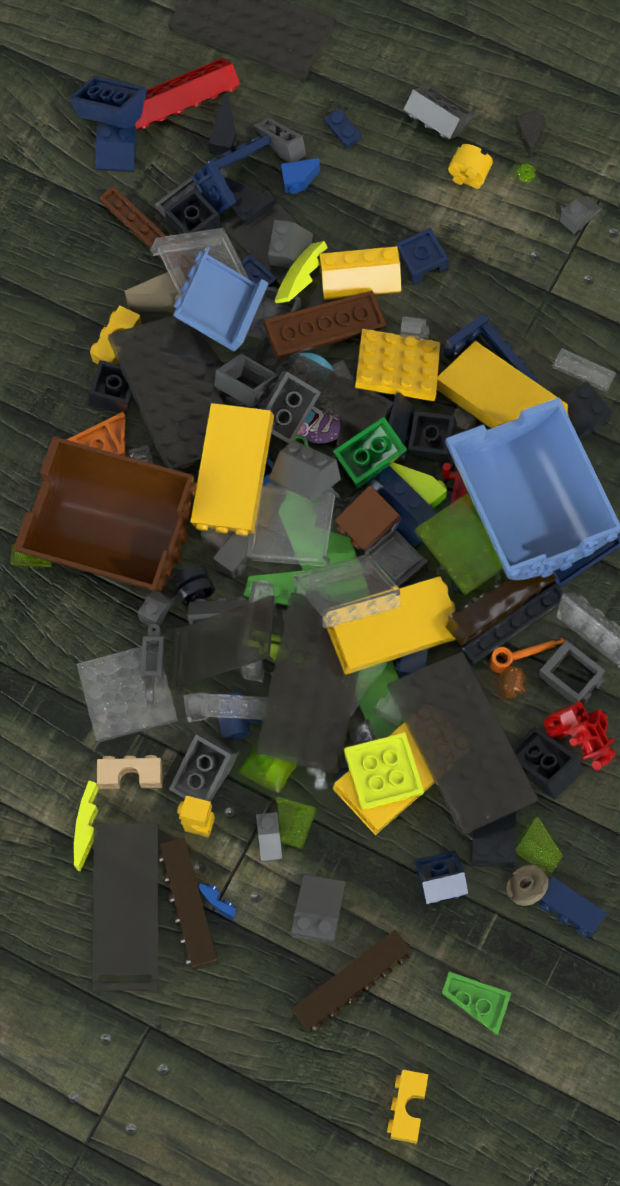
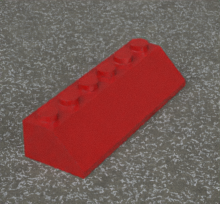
M220 58L147 89L142 116L134 126L136 129L147 128L151 122H161L167 119V116L170 114L177 115L182 113L184 108L199 106L203 100H212L217 98L218 94L222 92L234 91L236 86L240 85L233 63L225 58Z

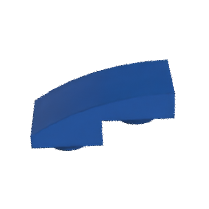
M200 883L199 890L204 899L219 913L234 920L237 914L234 904L227 900L220 902L221 894L216 886L209 883L205 886Z

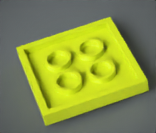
M406 733L344 748L343 751L362 811L424 794Z

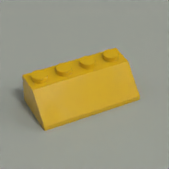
M397 246L319 254L320 265L318 267L323 300L347 298L372 290L374 295L401 292L400 260Z

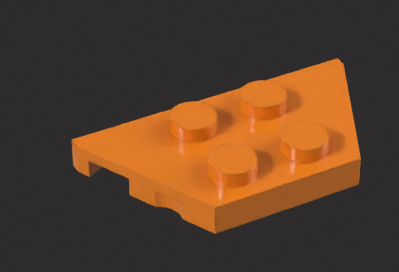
M121 412L67 440L125 456V414Z

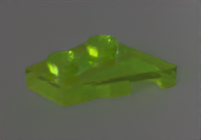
M277 797L276 803L279 812L281 842L303 849L316 813V808Z
M536 817L516 848V854L552 875L563 855L540 819Z

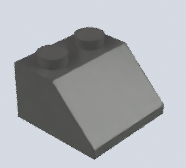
M274 220L268 253L269 265L290 268L299 255L312 244L313 233L294 222Z

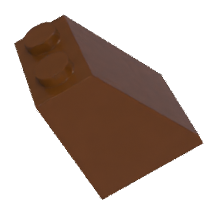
M371 486L335 519L338 523L336 528L344 536L348 533L353 538L350 542L358 550L362 548L365 551L402 520L401 516Z

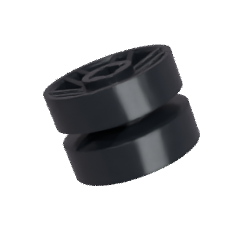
M194 565L185 568L171 579V583L183 606H189V602H194L196 599L206 600L215 592V587L211 579H209V574L204 565Z

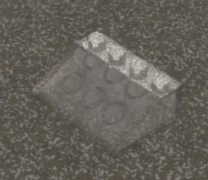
M564 593L560 599L557 618L620 668V626L616 622H610L606 619L604 613L598 608L594 609L583 596H578L575 593Z

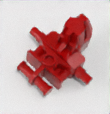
M578 701L554 711L543 722L546 727V733L551 738L556 737L560 739L572 735V738L569 740L572 746L581 745V750L584 753L582 759L585 760L592 757V768L598 771L602 766L608 765L612 758L616 756L615 750L609 748V745L615 741V738H607L605 734L608 727L607 715L600 709L587 714L582 702Z

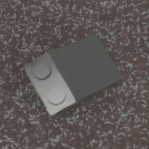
M206 732L196 734L169 790L184 799L185 796H190L211 802L231 771L239 751Z
M303 875L291 931L292 938L335 945L346 882Z

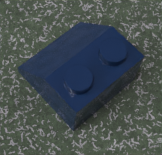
M97 125L96 170L134 172L138 141L135 126L126 129L113 125Z
M456 850L414 860L426 904L438 903L441 900L458 898L468 894L465 873Z

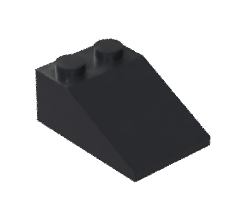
M588 382L573 390L562 400L568 404V417L580 441L610 421L612 410Z
M536 727L530 730L505 753L506 757L552 799L558 797L584 772L580 760L575 754Z
M473 803L471 866L514 868L516 861V805Z

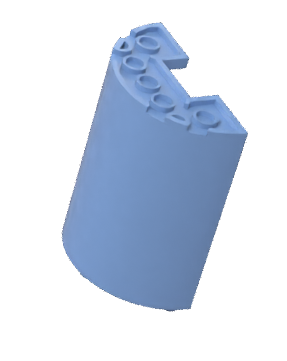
M559 397L521 411L518 419L486 430L485 426L481 425L446 438V446L509 579L523 580L540 575L542 578L548 577L557 569L563 571L572 566L571 563L593 554L606 543L618 538L617 534L620 532V523Z

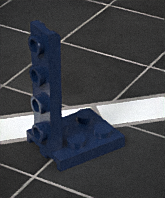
M269 135L263 138L258 136L252 139L249 145L243 143L236 147L237 151L232 153L229 150L222 154V158L219 160L216 157L209 160L204 168L192 175L202 196L219 215L236 203L233 192L227 186L225 178L219 170L261 150L271 142Z
M485 313L447 340L443 354L447 359H450L452 356H459L464 351V347L468 344L470 346L473 342L479 340V336H482L501 359L536 383H539L536 374L533 371H529L525 366L524 360L520 356H516L512 351L513 348L510 343L504 341L500 337L498 329L489 324V317Z

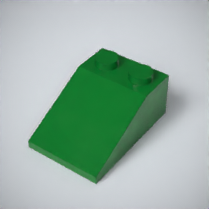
M383 417L333 452L358 489L376 477L405 453L407 449L385 417Z

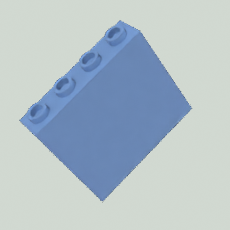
M207 247L203 252L199 251L194 259L196 265L190 269L187 275L189 280L181 288L183 294L177 298L174 304L176 309L173 316L235 352L244 342L268 282L263 279L257 284L207 255L210 247Z

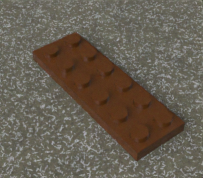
M373 290L269 318L263 322L276 358L360 336L362 329L378 331L385 329L387 326Z

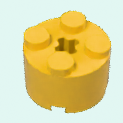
M463 144L461 148L458 147L448 166V170L453 176L452 180L459 185L464 183L475 189H480L493 164L490 155L486 154L485 156L481 153L482 149L474 145Z

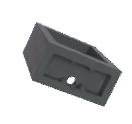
M240 354L216 370L214 386L252 408L269 396L278 380V374ZM243 375L259 384V386L252 389L236 379Z
M567 640L539 672V677L572 704L578 701L586 704L592 696L591 691L594 688L599 689L605 681L603 678L605 670ZM569 654L595 674L579 694L552 674Z

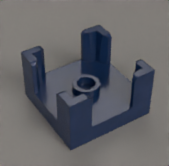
M431 228L396 243L399 260L401 262L403 259L407 266L409 279L413 286L421 283L422 275L439 267V273L448 270L449 258Z

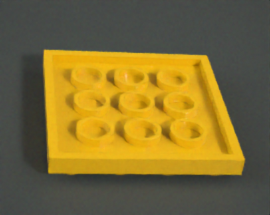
M362 329L355 388L394 395L397 392L406 397L435 401L440 342Z

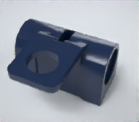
M242 692L228 693L215 699L222 739L237 741L250 735L249 724H268L265 705L245 702ZM256 709L260 710L262 719L257 717Z

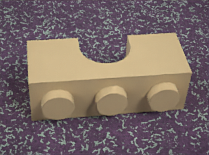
M147 755L145 758L124 756V759L105 756L103 759H97V785L99 789H120L122 776L129 772L139 775L141 788H162L161 758H157L155 755Z

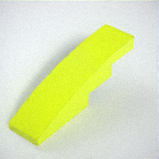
M325 241L310 244L299 255L281 283L275 298L276 304L290 301L312 282L309 274L320 265L317 257L328 248Z
M88 781L76 820L74 866L80 872L97 835L96 828L92 827L98 809L92 803L99 788L97 783Z

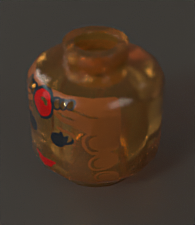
M507 667L506 670L501 672L498 689L504 694L505 698L516 699V696H521L525 692L527 676L520 668Z

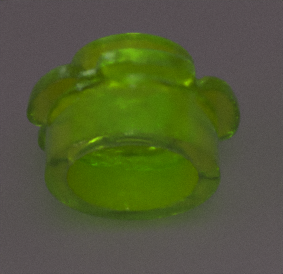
M527 163L520 165V168L517 169L519 179L523 182L531 181L535 177V167Z

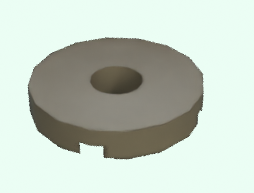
M526 865L517 869L513 873L514 876L511 879L509 878L506 890L511 900L517 905L527 906L539 901L545 895L549 880L541 868L535 865ZM527 882H531L529 887L523 888Z

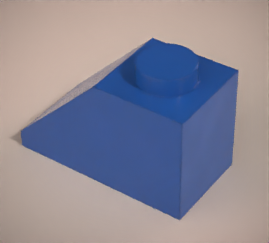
M319 158L281 164L285 194H296L308 187L320 172Z

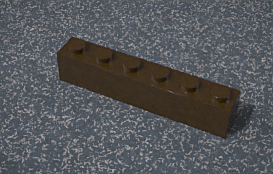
M551 574L545 578H542L540 575L523 580H511L508 578V581L505 583L501 581L493 588V591H485L479 597V600L476 602L472 600L467 603L462 611H454L449 616L450 620L446 628L462 646L553 584L556 577L554 574Z
M185 837L161 843V850L157 852L160 863H165L166 871H163L166 884L170 883L172 891H169L168 894L171 904H176L177 911L173 913L176 924H181L183 932H179L181 944H186L188 952L184 953L187 966L191 965L193 971L216 965L218 960Z
M396 930L392 931L291 1009L293 1015L307 1033L311 1030L313 1032L318 1031L324 1025V1020L328 1017L331 1019L336 1017L341 1012L340 1008L345 1004L348 1006L353 1004L359 998L357 995L363 990L365 992L370 991L376 985L375 981L380 977L382 979L388 977L393 972L392 968L397 964L400 966L405 964L410 959L411 949Z

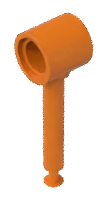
M560 638L558 641L551 640L515 652H511L505 647H499L493 651L488 664L492 671L503 673L514 660L556 648V645L563 644L565 641L563 638ZM496 657H502L505 663L497 662Z

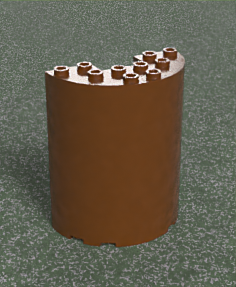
M53 436L40 471L43 481L32 512L26 511L13 550L155 592L161 591L171 576L175 563L179 564L182 552H180L182 544L185 545L187 542L188 533H186V529L192 515V500L197 487L193 475Z

